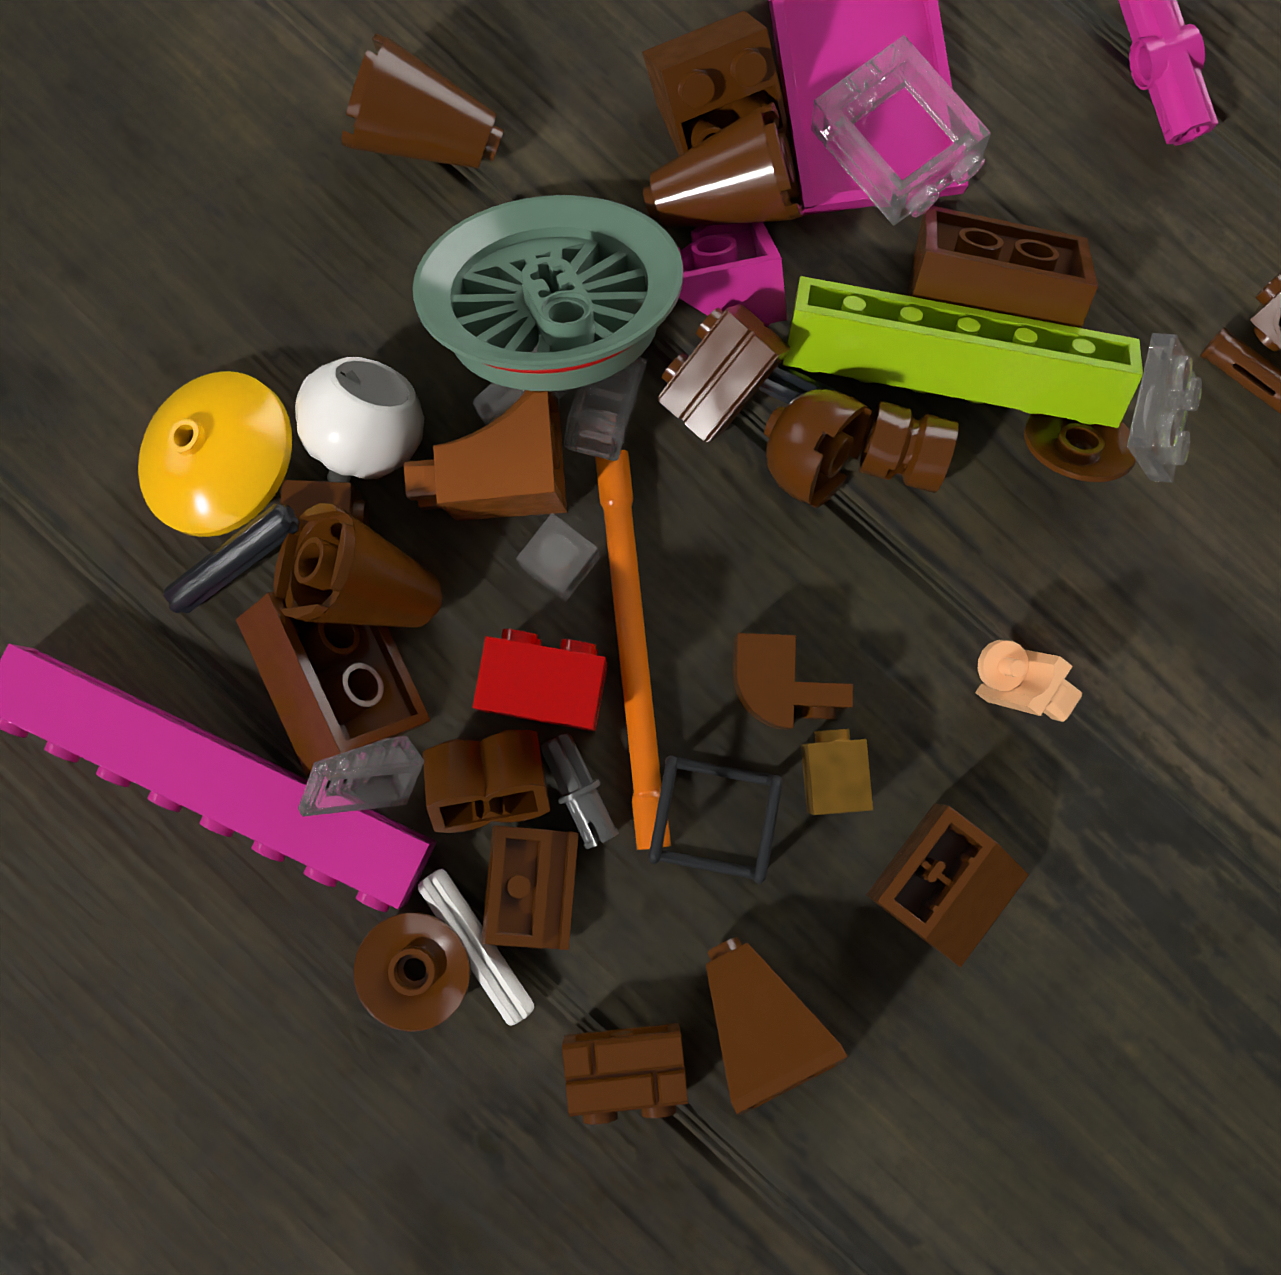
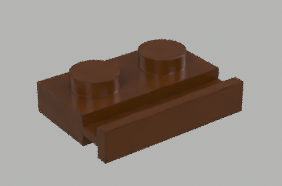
M498 825L492 827L482 944L569 950L579 833Z

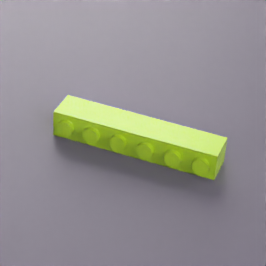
M800 276L787 332L786 343L790 346L791 350L783 359V365L800 368L806 372H822L854 378L864 383H881L907 388L918 393H934L965 399L976 404L987 403L1019 409L1029 414H1046L1076 420L1083 424H1099L1115 428L1119 427L1143 376L1140 341L1136 338Z

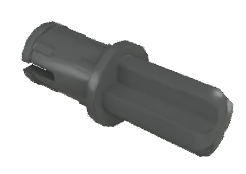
M565 733L546 741L541 746V751L562 794L558 797V801L560 804L566 802L583 838L585 848L595 847L598 845V841L601 840L604 843L618 835L619 831L614 826L597 790L601 783L599 779L592 780L573 737L569 733Z

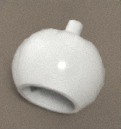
M345 357L322 365L306 377L297 394L295 412L298 435L310 456L320 460L330 469L327 475L329 482L349 483L351 476L362 479H378L404 466V462H409L422 441L424 415L414 388L404 376L378 361L361 357Z

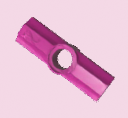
M1118 0L1132 40L1129 53L1132 78L1139 89L1149 90L1166 144L1182 145L1211 132L1218 124V120L1201 73L1205 61V46L1199 29L1193 24L1185 25L1177 0Z

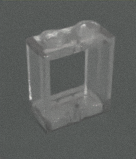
M905 35L814 100L811 131L893 226L909 214L913 217L922 215L937 201L943 189L954 181L958 185L965 183L980 170L985 162L983 155L991 132ZM905 87L954 143L904 180H901L854 124Z

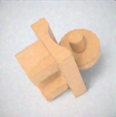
M996 640L989 643L982 650L978 659V673L984 683L979 686L975 693L989 703L1038 716L1045 713L1053 720L1064 722L1082 697V692L1065 680L1073 666L1060 656L1024 650L1021 645L1013 641Z

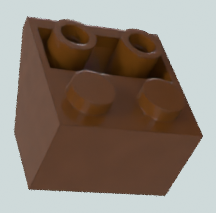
M741 11L642 51L656 104L679 155L758 107L773 102L780 118L769 122H775L778 134L785 132L786 137L790 136L768 30L746 11Z
M933 804L866 896L961 968L1029 874L995 840L948 805Z

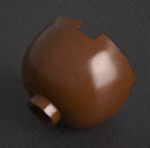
M828 389L810 390L793 399L786 408L784 406L777 407L766 423L764 434L769 438L766 448L767 465L778 486L800 502H805L814 508H819L830 500L848 477L840 472L848 457L851 456L857 460L863 450L870 432L873 417L872 410L866 408L868 407L867 405L849 395Z

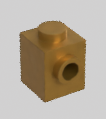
M849 729L816 731L815 743L801 745L807 813L822 815L873 810L867 739L850 740Z

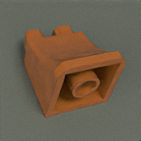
M525 390L508 410L488 425L454 441L434 445L433 460L404 462L406 497L410 500H417L418 506L422 510L443 509L456 521L567 513L561 419L558 399L554 391Z

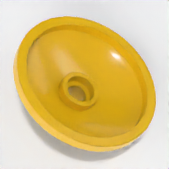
M223 371L206 374L193 379L176 390L153 416L144 434L138 462L140 488L147 505L155 516L177 531L198 537L222 535L240 528L255 518L277 493L289 466L292 451V430L284 405L270 388L257 379L239 372Z

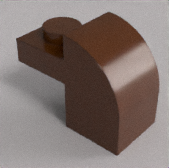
M737 633L734 637V687L744 708L758 721L773 728L789 730L793 729L794 708H802V718L836 720L837 709L853 707V684L795 682L796 635Z

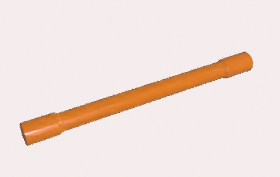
M608 450L595 454L600 504L604 510L634 790L632 808L637 850L650 849L662 783L632 516L633 490L629 453L626 450ZM668 820L663 847L671 846Z

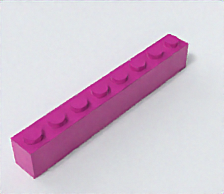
M8 644L0 659V730L22 738H27L30 732L46 740L47 743L44 750L54 756L77 763L79 758L82 757L98 765L96 775L106 781L122 787H129L131 782H134L150 790L147 799L156 805L174 812H180L184 806L202 815L199 824L208 830L226 837H232L234 831L254 840L251 848L269 859L284 862L285 857L288 856L306 865L303 873L321 884L335 887L337 882L340 881L359 890L356 899L373 909L388 912L390 906L399 909L408 903L437 843L436 840L34 648Z

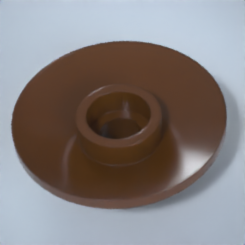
M1031 414L1024 428L1026 445L1036 459L1051 470L1080 481L1107 482L1119 479L1132 470L1139 455L1138 442L1132 431L1122 421L1119 427L1115 428L1099 424H1083L1076 420L1046 414Z
M401 913L377 924L361 942L354 961V984L363 1006L380 1023L400 1031H423L447 1020L461 1005L470 983V959L462 939L446 922L425 913ZM418 958L424 962L426 966L424 977L416 978L409 973L407 969L409 959Z

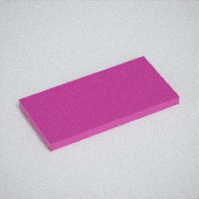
M768 0L786 117L790 131L789 137L794 168L800 190L799 201L800 206L803 207V216L964 194L968 187V179L938 0Z

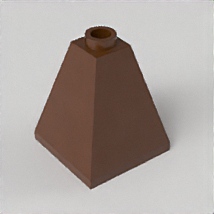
M735 937L715 946L707 952L711 961L706 963V970L730 1100L736 1114L743 1115L846 1061L848 1056L842 1045L748 942L742 945L739 938Z

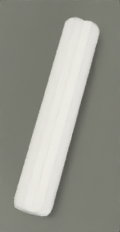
M443 869L436 870L418 884V891L434 915L451 926L462 939L469 955L472 972L505 1022L510 1026L521 1022L533 1012L534 1003L497 947L481 943L483 926L447 872Z

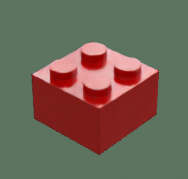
M502 629L501 639L485 636L472 708L492 714L596 732L608 664L606 657L597 656L598 650L595 644L561 639L560 649L541 646L542 640L537 639V634L513 629Z

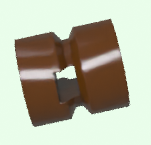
M880 400L873 413L870 432L861 452L858 471L886 480H890L896 473L901 474L905 485L936 493L940 489L948 471L956 445L959 424L956 421L927 413L921 419L916 420L913 418L910 408Z

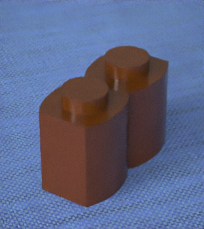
M508 729L487 737L480 742L452 739L423 751L426 808L434 832H464L485 826L492 821H525L550 811L543 755L537 731Z

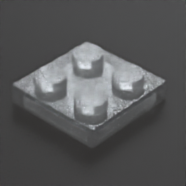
M1152 333L1127 447L1151 481L1173 483L1176 466H1183L1186 463L1190 447L1189 431H1184L1188 412L1196 411L1201 399L1202 379L1201 377H1196L1192 368V358L1186 355L1177 334Z

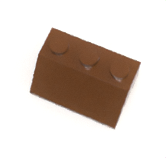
M925 204L908 284V296L1082 328L1098 288L1089 243L1086 237Z
M274 591L267 593L236 619L306 776L351 760L431 721L387 626L298 621L283 614L280 609L287 608L285 600L275 597Z

